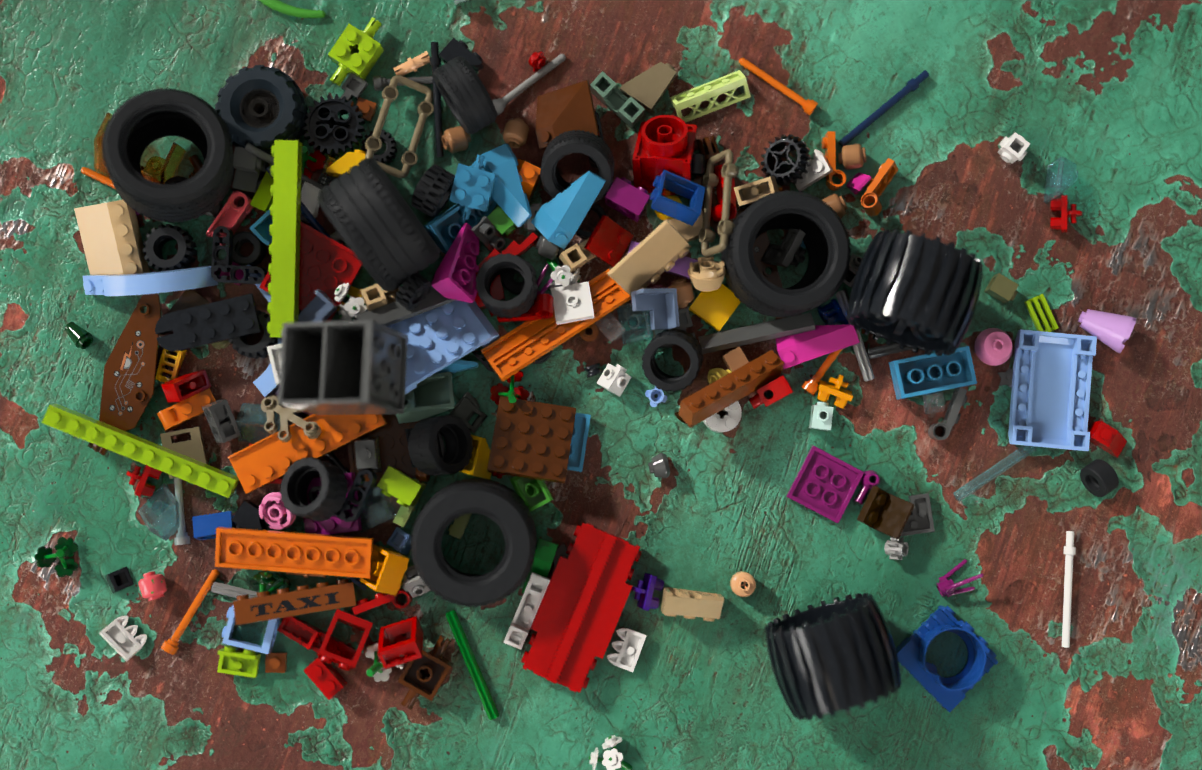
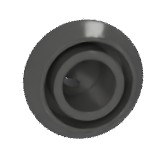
M659 453L651 458V462L648 463L650 474L654 473V476L659 478H668L670 468L666 454Z

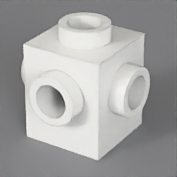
M1015 132L1009 138L1007 136L1004 137L999 144L1001 148L997 153L1000 154V157L1005 162L1014 163L1017 160L1021 161L1027 154L1025 150L1029 147L1030 143Z
M608 363L597 384L620 397L631 376L626 374L627 369L619 364L615 367Z

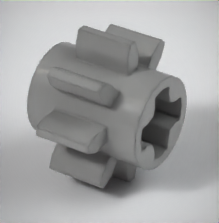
M891 537L890 540L886 541L884 550L887 555H890L889 559L903 560L902 556H907L909 546L907 542H903V537L899 539Z

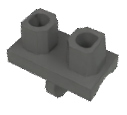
M483 216L481 221L471 229L490 253L494 249L500 251L506 244L505 239L486 216Z

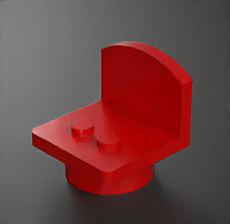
M659 115L641 122L632 158L634 187H642L648 193H652L655 189L653 182L657 175H661L663 170L692 181L691 162L697 136V125L686 124L684 120L673 115ZM664 188L662 190V195H678Z

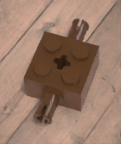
M440 635L433 649L423 646L422 658L408 662L398 680L399 683L409 688L408 693L401 702L404 707L410 700L407 708L412 710L419 695L424 696L430 701L435 697L454 664L443 656L451 642L449 638L442 644L445 636ZM427 668L429 670V674L427 676H424L423 670Z

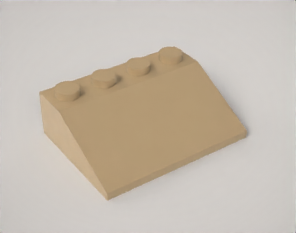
M123 200L74 209L90 275L150 273L148 263L144 258L146 254L142 252L144 246L135 210Z
M665 220L607 274L631 296V292L645 289L650 284H655L665 270L669 271L674 267V262L677 259L684 258L689 253L691 245Z

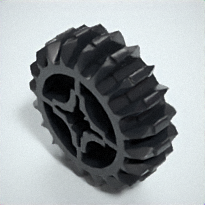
M782 134L781 139L775 137L774 143L769 141L770 147L764 148L766 154L761 155L764 160L760 162L764 166L761 170L765 173V177L775 176L779 186H790L791 182L797 184V178L803 179L802 173H808L805 168L811 166L808 160L812 157L808 154L810 149L806 147V142L802 141L798 136L795 137L791 134L788 137ZM781 158H784V159L789 160L790 163H788L787 161L782 160Z

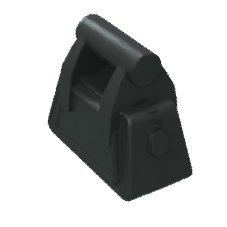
M469 392L463 395L455 408L449 413V415L459 417L473 433L476 432L488 416L478 409L480 404ZM475 413H477L478 417L470 425L468 421Z

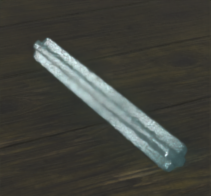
M1020 447L953 493L955 499L962 501L1035 452L1036 447Z

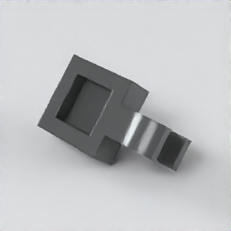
M351 72L341 87L344 94L340 97V100L343 96L346 97L347 102L352 100L353 97L358 100L367 88L368 83Z

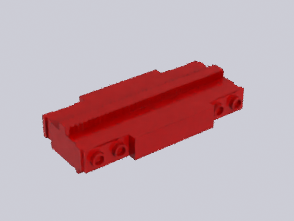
M583 522L581 526L577 525L573 534L576 536L574 544L570 543L566 554H569L568 558L561 555L530 628L537 631V634L532 633L528 643L532 645L530 651H525L521 660L524 663L522 669H529L534 674L542 676L553 683L568 687L569 690L574 692H581L582 688L586 689L590 680L587 677L589 670L593 671L597 663V659H594L595 656L603 659L632 589V584L627 583L626 580H631L635 570L632 568L634 561H639L642 553L639 550V545H633L629 541L596 528L588 522Z

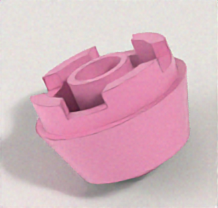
M988 328L978 335L974 348L977 357L983 363L997 366L1005 363L1010 358L1013 344L1005 331L999 328Z
M280 492L267 494L259 506L261 520L264 518L270 525L269 528L275 530L288 528L294 523L296 518L295 514L290 513L284 507Z

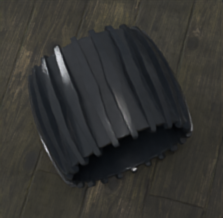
M889 229L878 232L869 244L855 275L848 307L847 320L851 326L854 325L856 330L861 328L864 335H868V333L873 334V339L878 340L879 337L885 339L887 345H890L891 342L900 344V349H904V346L913 348L912 352L917 353L920 349L925 350L927 355L935 352L936 356L954 354L964 338L976 310L982 282L983 265L981 260L976 259L974 253L967 254V249L964 247L960 250L955 248L954 242H949L948 245L940 242V237H936L935 240L926 238V233H921L920 236L912 235V230L900 233L899 229H894L892 233H890Z
M857 593L855 598H852L851 595H846V600L841 601L839 597H836L834 602L826 604L824 600L821 601L822 606L812 608V605H808V610L803 612L796 609L794 610L795 615L789 617L786 613L782 616L783 620L780 621L779 618H776L765 626L767 650L773 674L780 692L795 718L803 720L805 717L806 720H811L812 716H816L817 719H823V714L827 713L831 717H835L836 712L845 710L847 714L850 713L849 708L859 705L860 709L865 708L864 703L871 700L873 704L878 703V697L883 696L886 699L890 696L889 692L896 693L897 689H900V667L893 637L882 611L871 594Z

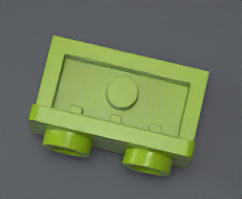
M224 646V648L218 650L220 657L217 672L256 678L258 677L261 653H255L256 651L244 649V651L236 650L235 646Z

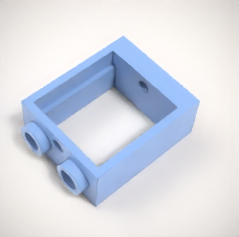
M233 605L229 607L226 615L228 623L227 626H224L221 635L223 637L222 643L264 654L271 653L281 618L268 620L261 646L232 638L235 615Z

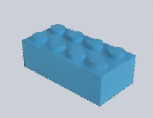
M969 346L957 348L954 354L948 356L944 354L936 356L935 353H931L930 355L925 354L889 362L896 400L977 384Z

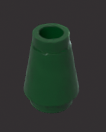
M70 322L65 326L64 330L77 348L86 349L92 344L93 338L91 333L74 322Z

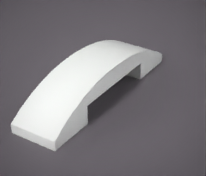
M532 572L503 643L520 650L522 649L551 579Z

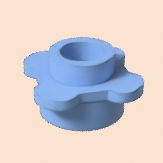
M656 386L654 389L645 392V396L649 398L650 406L652 407L667 401V396L664 395L662 389H658Z

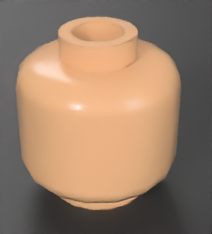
M739 571L731 577L730 587L737 596L748 597L754 593L756 581L750 573Z

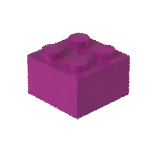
M616 177L605 196V205L638 223L649 203L650 195H648V191L644 188L632 186L628 179Z

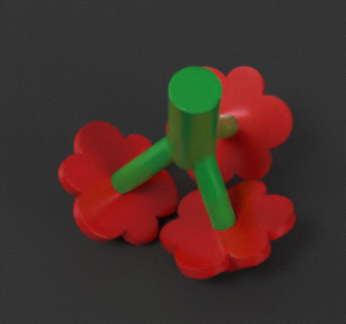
M302 145V174L311 178L312 172L305 168V163L313 172L317 171V169L321 170L324 167L325 156L320 153V150L308 155L307 147Z
M519 371L506 379L510 383V390L507 386H503L502 383L492 386L490 389L492 394L490 399L495 401L496 405H499L500 396L508 397L510 403H515L516 399L527 400L530 395L529 391L524 389L523 386L514 387L516 381L522 380L524 373Z

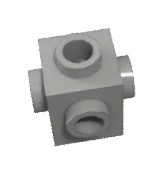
M415 565L407 568L402 581L404 591L409 592L412 598L431 591L423 583V579L419 577V572L416 571Z

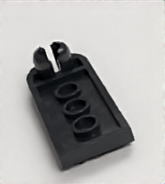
M253 294L167 313L158 320L155 327V333L160 336L173 331L174 334L157 337L158 343L164 349L172 352L184 351L262 332Z

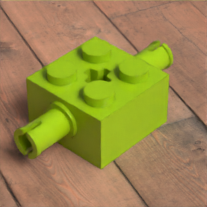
M372 17L365 29L361 31L350 23L347 25L328 53L331 61L339 66L329 79L332 83H336L340 87L348 73L351 74V72L365 80L384 52L382 45L373 39L380 26H382L381 22L375 21V18Z

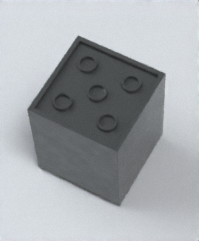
M374 320L283 323V330L281 331L282 350L280 351L281 366L278 374L280 382L277 393L279 405L316 415L404 414L408 335Z

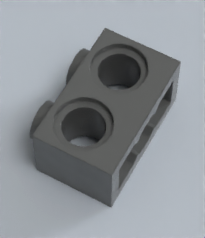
M227 399L217 400L202 407L216 443H225L241 436Z

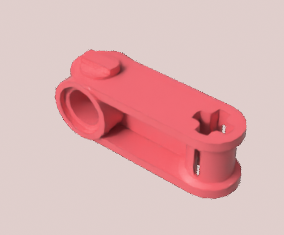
M238 190L233 191L222 210L208 228L206 236L213 238V232L218 226L230 228L234 235L246 216L254 208L250 205L252 199ZM240 199L245 200V203L242 207H238V201ZM220 233L222 238L227 236V233Z

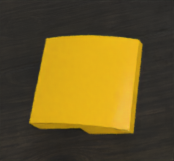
M722 284L717 290L701 291L689 307V310L714 329L720 331L741 302L734 295V292Z

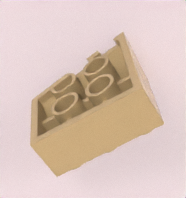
M663 587L661 612L666 616L676 617V615H682L688 619L703 617L704 621L714 622L715 619H720L724 597L717 593Z

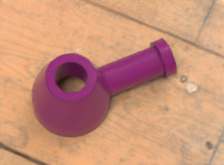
M867 470L864 472L860 480L862 488L854 499L855 502L862 505L872 486L880 484V476L876 471ZM870 476H874V483L869 481Z

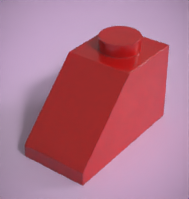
M205 369L176 377L161 384L167 402H181L211 388Z
M1103 421L1093 422L1088 430L1091 443L1114 457H1119L1127 440L1118 430Z

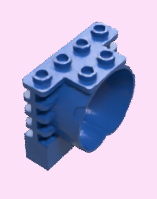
M940 605L917 630L913 631L909 638L906 637L896 647L899 663L945 710L951 712L966 697L965 693L969 689L971 690L973 685L980 681L981 677L988 673L989 669L996 665L998 661L995 659L997 655L990 648H987L989 644L981 636L978 637L973 633L974 628L969 623L962 620L958 621L954 617L955 612L950 607ZM943 631L953 632L960 636L965 642L968 651V658L964 668L958 674L951 677L939 676L936 666L925 661L926 651L930 642Z

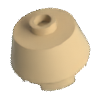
M711 256L699 257L697 262H690L688 275L694 288L705 292L719 289L727 272L724 261H714V257Z

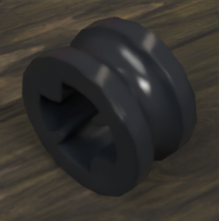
M600 363L584 368V371L588 373L586 375L587 378L603 372L599 368Z

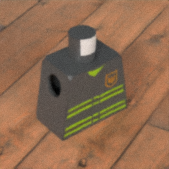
M378 435L360 437L355 440L357 470L371 469L375 473L382 472Z

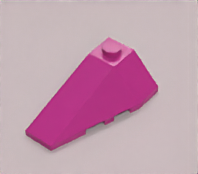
M466 222L436 270L431 286L445 298L473 303L477 294L476 273L479 271V266L476 265V256L479 255V239L471 230L472 227Z
M850 324L815 325V330L775 338L779 357L784 362V369L860 343L854 325L851 326Z

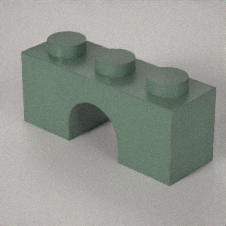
M603 71L590 84L591 93L631 129L644 116L645 108L632 97H626L617 88V83Z

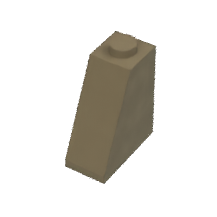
M659 62L620 87V91L626 97H632L645 108L646 112L651 114L676 78L677 72L672 65Z

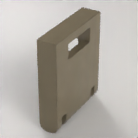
M201 426L160 434L163 447L208 464ZM190 432L191 440L175 443L173 435ZM168 474L170 479L174 478V476Z

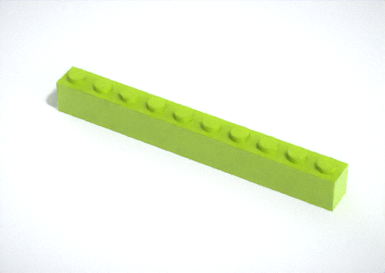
M274 140V145L271 147V155L274 157V165H271V176L274 179L273 185L270 187V193L273 196V204L270 205V215L273 216V223L269 227V232L272 236V243L269 245L272 263H269L268 268L269 275H271V283L268 284L271 302L268 303L270 322L267 324V332L272 338H281L283 323H298L302 143L298 140Z
M57 403L49 405L42 421L43 424L227 498L233 496L239 482L238 477Z

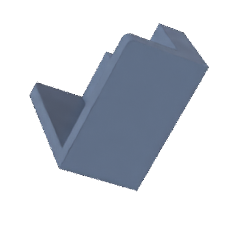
M648 288L631 292L633 311H649L651 330H668L679 327L676 288Z
M316 290L314 293L317 296L298 315V322H325L339 305L323 290Z

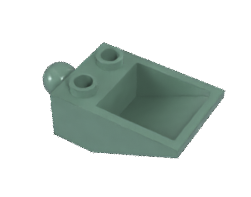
M451 372L433 374L419 382L417 388L405 394L404 414H396L398 423L420 421L455 408Z

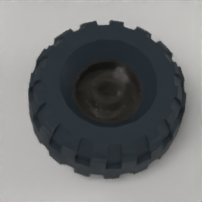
M255 65L253 68L245 67L240 69L238 74L235 76L231 75L226 80L227 83L218 92V102L215 104V110L224 120L230 134L231 143L234 146L245 148L250 143L271 155V147L274 145V140L299 141L303 135L302 127L306 126L304 121L307 119L306 112L308 107L301 89L289 75L275 67Z

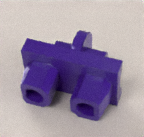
M645 573L643 581L638 580L637 587L632 586L631 589L635 591L634 599L638 600L637 607L647 611L649 609H657L660 601L659 598L653 597L654 589L661 591L664 581L658 579L655 575Z

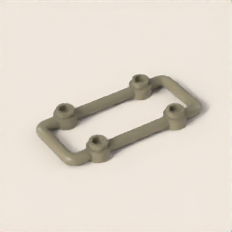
M395 75L390 80L389 85L382 91L384 101L373 134L365 142V148L367 149L365 159H373L374 153L382 146L380 135L391 102H394L398 97L397 84L400 83L426 94L425 100L417 108L419 118L409 149L401 157L402 171L377 161L385 173L397 178H405L408 176L410 168L418 161L416 154L417 146L426 119L434 111L432 104L433 91L406 77Z
M726 149L709 158L706 165V173L702 179V185L706 188L703 226L699 232V242H701V253L704 257L724 251L728 245V235L733 233L735 227L734 223L729 220L732 178L737 176L738 167L733 164V152L730 149ZM725 159L721 169V175L724 178L722 219L718 224L720 244L709 248V243H712L715 239V232L710 229L712 190L719 182V177L714 173V164Z

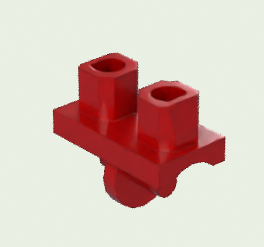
M1061 195V199L1050 200V210L1061 211V217L1050 218V228L1061 230L1062 233H1068V217H1070V223L1075 224L1077 217L1082 216V211L1077 210V204H1071V211H1068L1067 195Z
M145 465L142 474H139L140 466H135L133 472L127 471L126 475L131 477L129 484L135 485L136 480H139L134 495L139 497L141 495H153L155 486L146 483L149 476L159 479L162 471Z

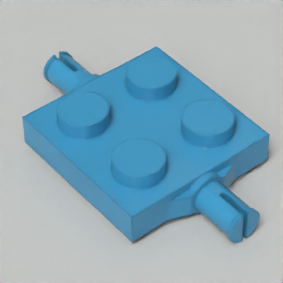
M477 154L475 165L468 166L458 163L449 201L464 207L461 218L469 220L471 209L485 212L488 210L497 174L482 168L485 158L483 155Z

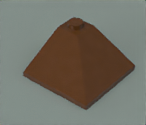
M589 80L538 96L536 135L539 149L545 150L556 136L568 131L585 130L600 136Z

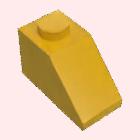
M363 150L347 152L330 165L326 173L331 177H339L346 171L349 173V169L356 164L358 166V163L365 159L366 152Z

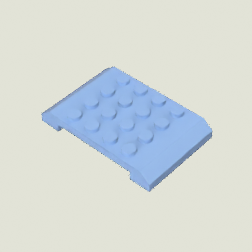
M456 300L387 326L408 335L405 394L417 388L419 382L480 346L484 348L499 339V334L475 301L468 303Z
M1018 330L1015 339L1008 430L1010 444L1089 451L1090 432H1088L1092 361L1093 356H1096L1097 336Z

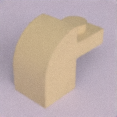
M589 238L579 245L577 243L559 255L562 263L570 267L571 273L575 272L578 268H582L583 265L596 257L584 249Z
M378 284L362 289L361 295L368 311L396 301L395 297L399 288L393 291H384Z

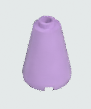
M1087 309L1086 312L1082 311L1078 322L1081 323L1080 327L1092 336H1097L1098 340L1115 352L1121 353L1125 347L1123 343L1129 339L1137 318Z

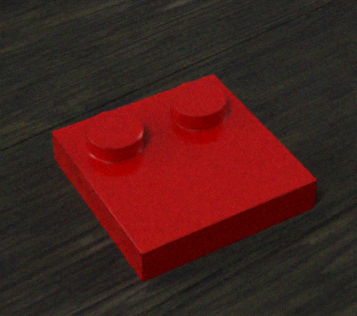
M602 215L584 249L609 266L614 267L620 261L634 235L609 217Z

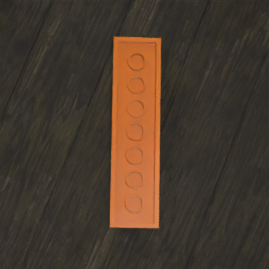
M230 527L216 528L215 567L371 578L373 538Z

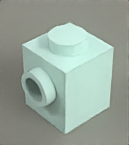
M817 402V405H812L809 428L831 430L834 407H828L829 403Z

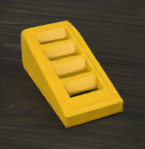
M163 348L155 379L167 382L178 377L187 350L179 351L177 356L170 354L171 351ZM168 358L176 360L175 364L168 362ZM165 366L174 367L173 371L165 369ZM163 372L172 375L171 379L162 376Z

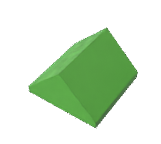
M518 476L510 479L515 491L523 499L530 512L554 499L544 480Z

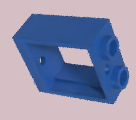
M663 170L661 175H657L653 182L655 189L650 196V200H652L651 209L693 226L701 215L706 187ZM663 188L690 199L689 207L662 196Z

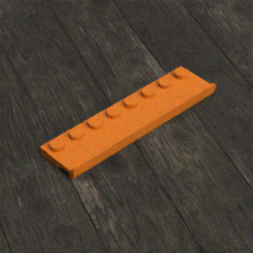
M610 269L589 281L595 315L594 319L557 325L553 306V317L526 321L480 350L502 382L631 300V296L607 274Z
M312 414L303 420L316 422L321 427L319 437L310 439L304 434V429L292 424L289 426V432L292 436L288 442H282L278 438V432L228 456V459L245 493L248 494L284 476L285 472L295 461L305 457L318 459L386 425L383 414Z

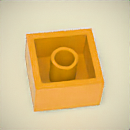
M373 544L371 578H360L359 581L375 591L396 596L401 587L404 572L408 568L409 558L392 549Z

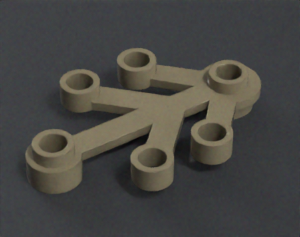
M269 395L262 400L261 409L264 413H267V422L264 425V429L269 434L275 433L278 429L275 423V413L279 414L281 430L278 432V438L282 442H288L291 439L289 421L304 429V434L310 439H315L321 434V427L316 422H307L295 415L303 411L290 407L283 408L278 404V398L274 395Z

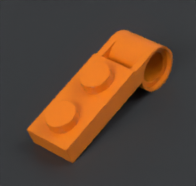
M828 131L825 137H822V149H825V157L833 172L826 176V185L830 190L837 191L845 184L846 175L843 171L836 170L835 131ZM832 177H838L840 184H834Z
M890 158L880 166L874 179L870 180L866 192L861 197V205L869 216H876L881 212L882 205L878 198L898 171L895 161Z
M209 388L158 412L157 415L165 431H170L179 427L182 423L203 414L202 407L216 400Z

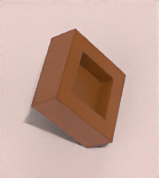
M359 97L356 103L359 107L358 112H362V119L372 123L378 105L375 102Z
M271 652L266 654L265 673L286 672L287 652Z

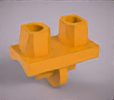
M839 374L837 379L830 377V383L822 380L818 383L817 399L827 402L830 394L836 396L834 405L844 408L848 401H852L853 395L852 391L847 390L849 383L843 381V375Z

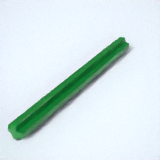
M455 610L447 612L446 618L489 720L499 717V713Z

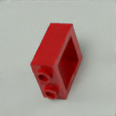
M336 609L317 656L320 657L322 662L339 664L338 667L343 670H354L373 623ZM337 621L364 632L352 661L325 650Z
M417 616L380 627L377 654L384 669L422 658L424 631ZM411 637V639L390 645L391 643Z

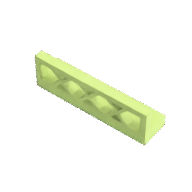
M738 70L672 96L670 99L676 109L677 116L686 123L751 96L747 79ZM743 86L744 93L738 96L734 95L735 90ZM723 93L727 95L723 102L719 103L716 101L719 95ZM705 100L710 102L707 108H698L701 102ZM688 107L691 108V113L683 117L681 110Z

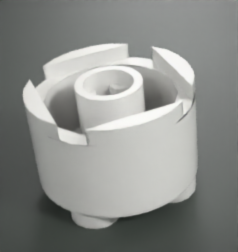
M737 401L724 408L723 412H726V415L722 418L716 413L703 420L704 424L711 431L717 433L734 429L740 422L742 415L739 402Z

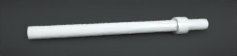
M1066 531V546H1064L1063 554H1065L1062 647L1066 648L1070 647L1073 555H1076L1074 531Z

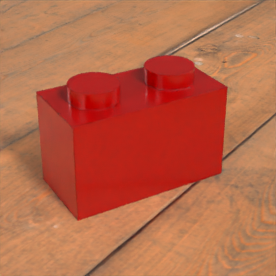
M320 657L303 670L328 700L348 684L331 664L322 662Z

